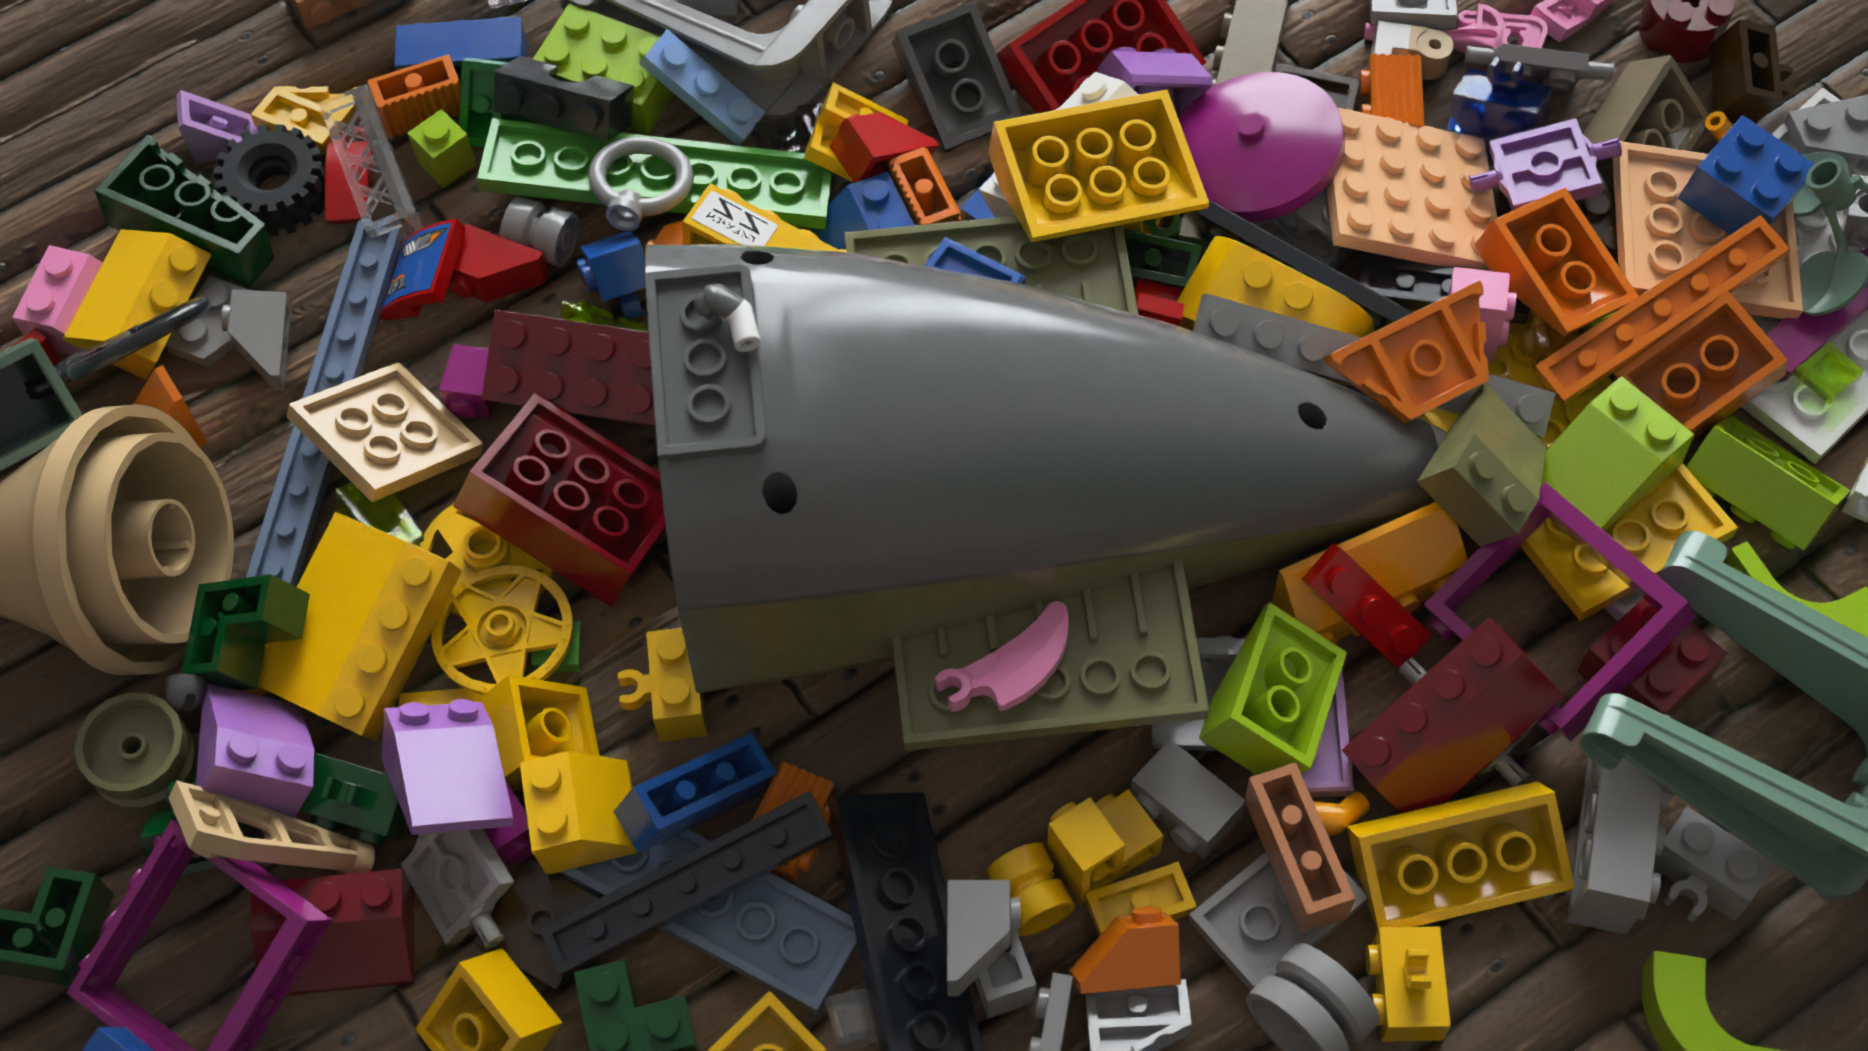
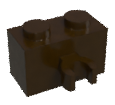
M1739 19L1709 45L1714 112L1720 111L1724 113L1730 122L1736 123L1744 115L1756 124L1795 92V87L1785 85L1782 82L1793 74V68L1786 64H1779L1775 28Z

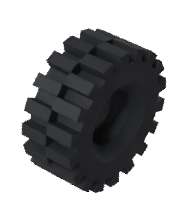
M267 124L258 126L259 133L253 135L247 129L240 133L242 141L237 143L234 139H231L226 144L229 153L220 151L217 157L220 166H214L213 175L216 179L214 183L218 193L222 196L228 195L263 222L269 237L279 236V229L286 228L288 234L297 231L295 224L302 222L305 227L313 222L310 214L314 212L320 215L325 209L321 201L325 200V164L314 140L309 135L304 137L302 131L295 127L288 133L284 124H276L275 131H269ZM272 176H289V179L276 189H258L266 179Z

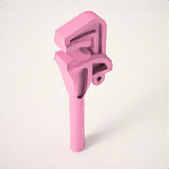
M1479 3L1477 11L1465 10L1459 13L1457 29H1439V31H1443L1450 36L1453 41V49L1466 54L1468 45L1493 49V47L1500 48L1502 43L1509 44L1510 37H1518L1517 45L1543 48L1548 31L1547 24L1539 17L1499 13L1494 8ZM1366 23L1364 40L1373 41L1377 25Z

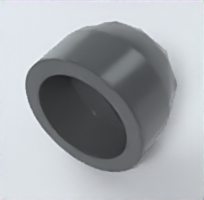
M192 674L167 676L165 682L166 702L174 710H180L183 707L185 712H191L197 709L204 698L206 679Z

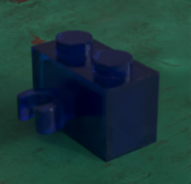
M1495 57L1487 72L1469 68L1452 94L1448 130L1495 140L1544 127L1547 122L1552 87L1520 80L1524 73L1523 63L1520 62L1516 63L1511 75L1502 73L1499 68L1501 58Z

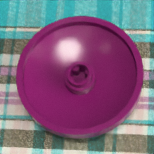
M1259 72L1226 80L1210 88L1206 93L1201 94L1186 108L1179 118L1207 198L1248 222H1260L1281 217L1312 201L1335 177L1344 156L1345 133L1340 112L1335 102L1315 83L1288 73Z

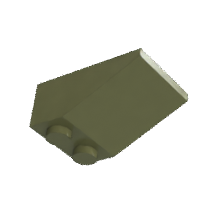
M1484 383L1476 388L1420 475L1417 483L1481 547L1516 535L1522 529L1539 500L1547 447L1499 396Z

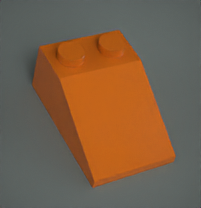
M1566 187L1492 220L1474 245L1490 271L1510 273L1508 291L1516 293V297L1563 336L1618 311L1639 297Z

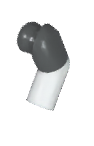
M722 284L707 285L704 288V292L696 295L694 306L701 317L705 316L707 320H713L720 315L728 321L737 351L748 352L760 346L761 339L752 306L748 301Z

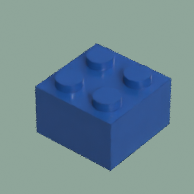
M1742 115L1698 165L1677 199L1729 235L1760 215L1772 226L1805 185L1807 173L1815 163Z

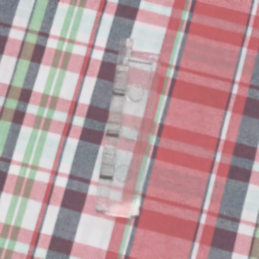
M366 84L318 102L368 237L372 239L400 227L404 228L409 237L414 232L424 228L390 139L385 131L377 106ZM356 105L357 111L349 124L334 120L332 113ZM354 136L369 141L361 156L346 152ZM366 168L382 173L374 188L358 184ZM379 201L395 207V214L374 222L372 221L370 215Z

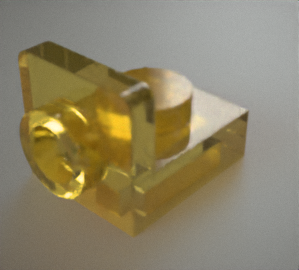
M1529 311L1526 326L1521 328L1519 332L1522 354L1529 355L1534 370L1535 365L1584 333L1583 328L1563 336L1547 322L1543 323L1542 318L1534 311Z

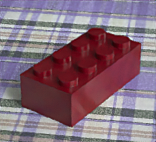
M495 309L481 399L524 406L536 393L567 413L656 426L649 332Z

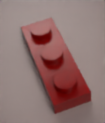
M1333 543L1301 579L1386 660L1398 669L1405 662L1408 663V660L1432 636L1420 622L1343 549Z

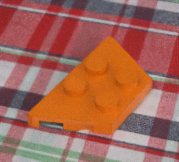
M1478 280L1330 353L1323 359L1330 368L1405 424L1489 381L1488 358L1484 353V344L1487 341L1486 322H1481L1479 304V297L1484 295L1483 284Z

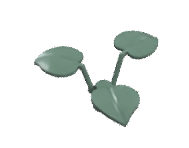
M1833 152L1801 154L1815 164L1807 173L1805 185L1793 200L1794 216H1809L1816 213L1822 207L1827 214L1837 243L1836 253L1831 251L1817 253L1806 260L1799 268L1803 311L1806 315L1810 316L1831 313L1846 306L1861 293L1868 282V258L1860 252L1846 254L1847 245L1836 215V211L1844 210L1854 203L1858 189L1868 193V183L1864 182L1860 175L1850 177L1849 166L1846 160L1841 155Z

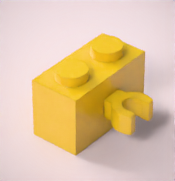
M682 628L646 632L650 674L643 675L639 671L632 669L617 673L620 686L634 685L637 687L633 694L619 696L622 709L636 710L647 701L652 700L653 721L660 742L708 736L704 692L696 693Z
M1440 927L1379 928L1372 945H1366L1365 963L1367 975H1375L1377 994H1371L1370 998L1379 1012L1380 1022L1378 1025H1380L1381 1042L1443 1041L1451 1027Z

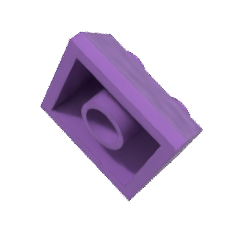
M1132 47L1117 48L1111 51L1097 68L1098 73L1125 81L1139 95L1168 90L1178 118L1201 94L1206 93L1213 85L1212 76L1192 54L1176 53L1174 49L1169 48L1158 49L1153 52H1136V49Z

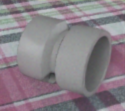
M517 196L510 202L505 211L500 227V237L543 252L547 264L560 268L565 266L575 250L580 232L579 216L573 212L554 206L547 211L546 206L542 202Z

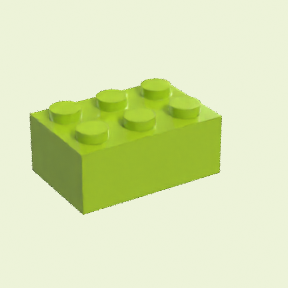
M572 4L567 5L533 58L534 60L557 65V80L583 82L596 75L634 85L632 125L627 129L648 136L674 95L671 90L639 64L661 36Z

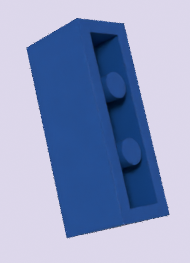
M498 17L495 19L397 25L395 40L396 71L449 54L461 85L462 60L465 58L507 63L519 56L528 58V41L522 18Z
M751 732L633 787L614 810V813L639 854L755 798L777 772Z

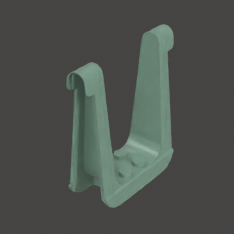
M1686 531L1680 534L1660 573V578L1685 598L1695 612L1847 722L1863 740L1868 755V638L1723 563L1727 555V549L1723 543L1711 536L1698 531ZM1611 693L1605 694L1600 698L1579 741L1581 750L1595 763L1607 770H1612L1618 766L1622 758L1626 759L1818 892L1817 895L1822 899L1841 900L1855 894L1868 879V757L1859 765L1852 779L1853 782L1859 785L1857 792H1853L1845 803H1842L1629 697Z

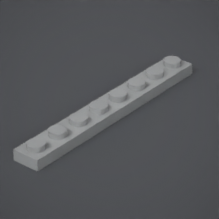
M1206 293L1202 295L1193 328L1194 332L1265 355L1316 376L1354 386L1330 368L1323 358L1362 337ZM1489 374V381L1486 384L1538 438H1544L1556 393ZM1476 388L1435 409L1459 416Z

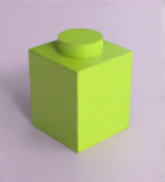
M442 109L407 133L417 163L442 188H445L477 165L467 133Z

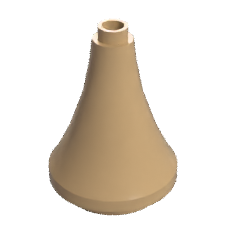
M139 404L109 406L91 410L75 420L57 440L33 458L0 475V616L44 633L73 650L89 665L108 674H156L169 670L182 662L185 656L198 585L230 580L232 574L234 532L230 506L223 483L212 462L197 446L190 434L175 419L163 411Z

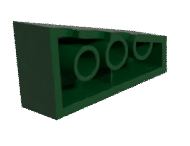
M148 134L94 190L108 226L119 231L126 229L171 233L211 254L205 269L246 287H250L275 259L263 222L228 195L222 196L215 191L210 181L202 175L197 177L185 168L180 158L172 152L167 154L159 147L158 142Z

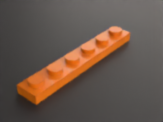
M1760 215L1535 365L1534 373L1549 391L1556 393L1555 399L1563 407L1629 363L1727 291L1733 293L1787 257L1790 248Z

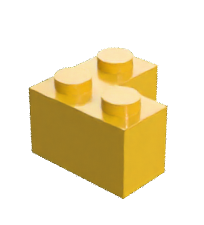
M1129 789L1117 797L1114 794H1109L1096 803L1090 797L1078 805L1075 802H1070L1058 809L1052 815L1051 822L1048 824L1047 852L1054 863V870L1080 905L1085 902L1086 892L1117 882L1161 853L1164 835Z

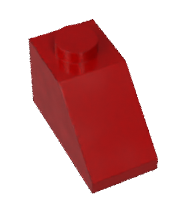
M878 112L866 115L854 114L846 118L840 124L839 132L829 147L853 183L878 174L889 172V162L892 158L924 147L928 149L932 156L938 144L934 138Z
M464 225L466 232L448 286L453 293L463 298L474 297L484 302H489L546 283L549 273L543 252L474 226Z

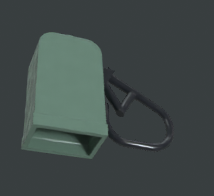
M203 296L191 299L87 350L83 348L66 357L55 366L51 363L37 339L34 340L32 337L0 353V471L53 443L75 420L83 415L68 391L67 383L100 371L194 321L210 309L211 303L209 299Z

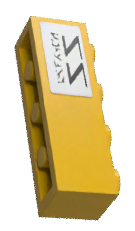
M712 183L708 185L683 220L682 245L741 244L846 252V250H838L821 241L811 231L800 230L782 221L774 212L767 209L761 210L744 201L736 192L728 189L723 190Z

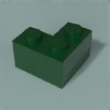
M271 574L199 584L181 674L201 676L206 679V683L236 690L257 689L265 644L302 639L310 594Z
M47 866L31 913L0 909V974L71 986L81 969L78 964L91 953L99 940L101 928L106 920L114 893L94 873Z
M625 960L574 972L589 1051H699L692 1014L685 995L638 1007L632 976Z

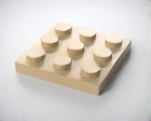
M399 362L290 403L287 412V418L371 502H375L480 457L484 444Z

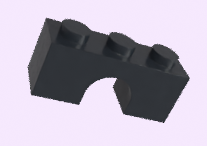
M522 56L494 71V112L607 142L632 125L634 85L596 75L583 82L557 80V65Z

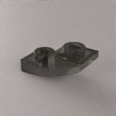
M824 102L798 105L794 117L755 123L752 136L758 148L805 153Z

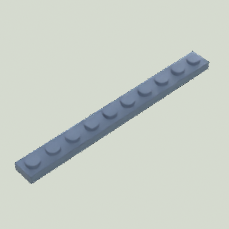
M358 221L302 399L361 377L404 235L400 226ZM295 425L289 438L246 578L271 574L297 587L334 464Z

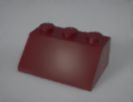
M403 869L279 880L332 919L331 924L287 996L414 984L415 890ZM251 892L250 934L256 967H258L287 918Z

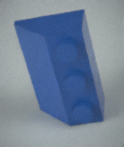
M887 171L847 185L828 205L826 228H810V230L821 241L838 250H846L844 232L915 225Z

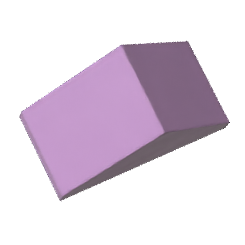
M182 90L176 94L178 129L195 164L217 161L220 151L228 154L229 150L226 144L231 139H234L237 143L242 141L240 133L249 129L251 135L258 133V127L254 126L251 114Z

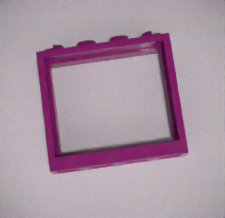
M1545 482L1540 488L1539 500L1520 532L1508 538L1481 546L1424 603V606L1433 616V619L1428 624L1446 642L1450 643L1456 638L1461 643L1474 630L1454 612L1547 518L1553 521L1652 605L1658 612L1561 709L1556 705L1536 723L1549 735L1553 736L1558 731L1571 742L1586 728L1600 698L1605 694H1620L1696 616L1685 598Z
M171 820L162 836H156L153 843L154 849L144 866L135 872L127 885L128 892L119 907L103 923L101 928L102 935L93 950L78 964L81 969L66 993L109 1027H126L154 1051H197L114 987L195 853L188 847L178 820ZM220 855L217 858L205 857L287 918L207 1051H253L331 924L332 919L254 861L237 860Z

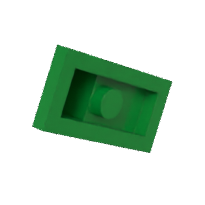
M465 58L462 60L459 127L467 133L471 146L485 147L492 118L509 120L507 115L494 112V71L506 65L507 62Z

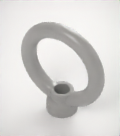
M639 136L614 141L601 149L590 164L588 180L594 195L608 207L606 218L609 223L620 230L632 231L639 227L643 216L661 214L679 205L691 191L694 174L690 161L677 147L657 138ZM633 154H648L667 161L676 172V181L672 188L664 194L652 198H642L639 193L630 189L622 190L619 193L613 190L606 180V172L609 166L619 158Z

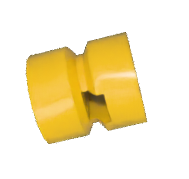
M1030 843L1009 851L995 860L986 872L990 880H1010V898H1020V929H1016L1018 936H1030L1047 930L1068 917L1075 908L1062 880L1052 879L1055 875L1053 871L1054 863L1043 843Z

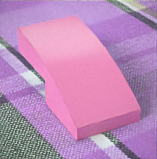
M1545 0L1534 6L1530 16H1536L1544 20L1548 27L1547 34L1560 43L1585 27L1614 0Z

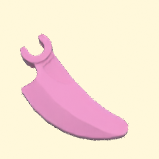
M1060 601L1050 603L1035 622L998 650L964 668H950L939 672L935 677V686L938 692L950 686H956L961 689L958 693L948 698L951 711L955 712L966 708L971 701V697L980 695L992 698L998 709L1005 711L1024 702L1042 688L1056 671L1068 642L1069 618L1066 605Z

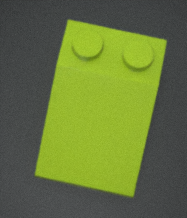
M1621 376L1592 400L1546 450L1541 486L1545 482L1548 483L1605 531L1683 463L1694 433Z
M1269 602L1263 607L1213 696L1209 706L1208 718L1204 720L1199 739L1256 775L1295 762L1301 774L1311 769L1347 652Z

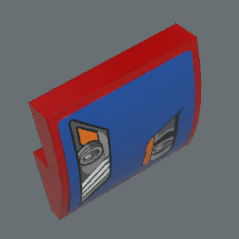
M457 219L426 226L414 232L402 243L379 315L383 320L419 316L422 305L444 302L466 232V228Z

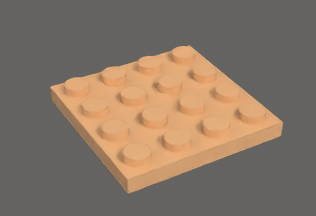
M1338 108L1345 133V151L1335 177L1326 187L1333 245L1441 267L1490 271L1474 245L1492 220L1497 218L1493 189L1472 194L1469 184L1470 175L1489 172L1484 139L1436 129L1430 126L1418 127L1409 125L1408 122L1404 124L1402 121Z
M1620 141L1622 156L1613 157L1618 266L1638 296L1730 236L1677 199L1698 165L1708 154ZM1792 201L1771 226L1790 248L1787 257L1731 293L1750 315L1784 319L1785 317L1798 318L1803 312Z

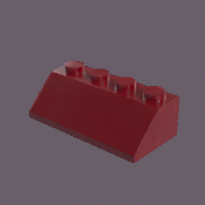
M1488 617L1347 744L1342 751L1372 786L1401 813L1447 803L1566 696L1502 627Z

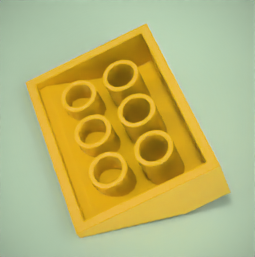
M1168 90L995 121L993 123L988 154L1000 190L1031 243L1205 209L1209 206L1206 192Z
M335 512L297 585V588L310 594L302 639L267 643L264 650L258 686L376 742L383 729L384 708L394 707L462 571L442 557Z

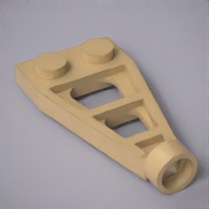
M176 781L168 797L188 847L203 857L217 858L220 855L237 860L338 870L339 875L371 872L375 851L370 843L353 840L266 807L180 781ZM237 821L262 830L266 840L244 837Z

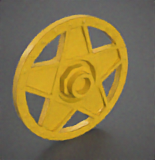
M454 504L443 510L431 522L420 543V548L431 552L435 539L440 533L453 552L446 560L462 571L455 586L473 573L500 565H518L532 568L551 579L555 572L480 523L460 515L462 512L453 507ZM513 578L495 579L478 585L476 588L498 597L513 582ZM454 606L450 613L461 617L456 607Z
M500 565L486 568L473 573L454 586L431 631L433 652L441 669L449 679L469 692L484 695L508 675L524 677L528 652L556 648L542 666L524 677L544 681L560 666L569 651L574 633L573 614L562 589L545 574L535 569L518 565ZM516 578L498 597L476 588L478 585L495 579ZM542 587L558 603L562 614V621L536 613ZM455 606L467 626L443 646L444 627L450 611ZM487 661L497 684L473 680L456 669Z

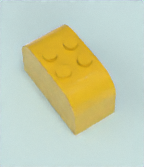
M1215 236L1176 301L1185 304L1179 326L1191 331L1194 328L1201 297L1207 293L1362 338L1374 332V322L1371 316L1346 296L1241 242L1223 236ZM1324 378V379H1326V380H1329V381H1331V382L1337 383V384L1342 385V386H1344V387H1348V384H1344V383H1341V382H1337V381H1334V380H1330V379Z

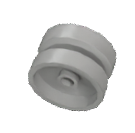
M1296 943L1276 965L1279 977L1265 976L1249 992L1245 999L1248 1009L1258 1025L1283 1051H1349L1348 1043L1360 1044L1380 1022L1377 1007L1357 980L1335 960L1308 944Z

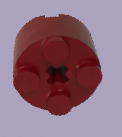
M1646 0L1638 22L1640 37L1644 44L1654 53L1657 48L1671 55L1675 62L1692 63L1701 61L1710 56L1709 45L1726 31L1735 8V0Z

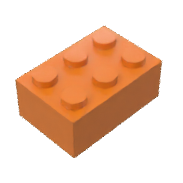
M1727 291L1614 373V382L1621 376L1694 433L1692 443L1713 428V426L1784 377L1788 359L1733 295Z

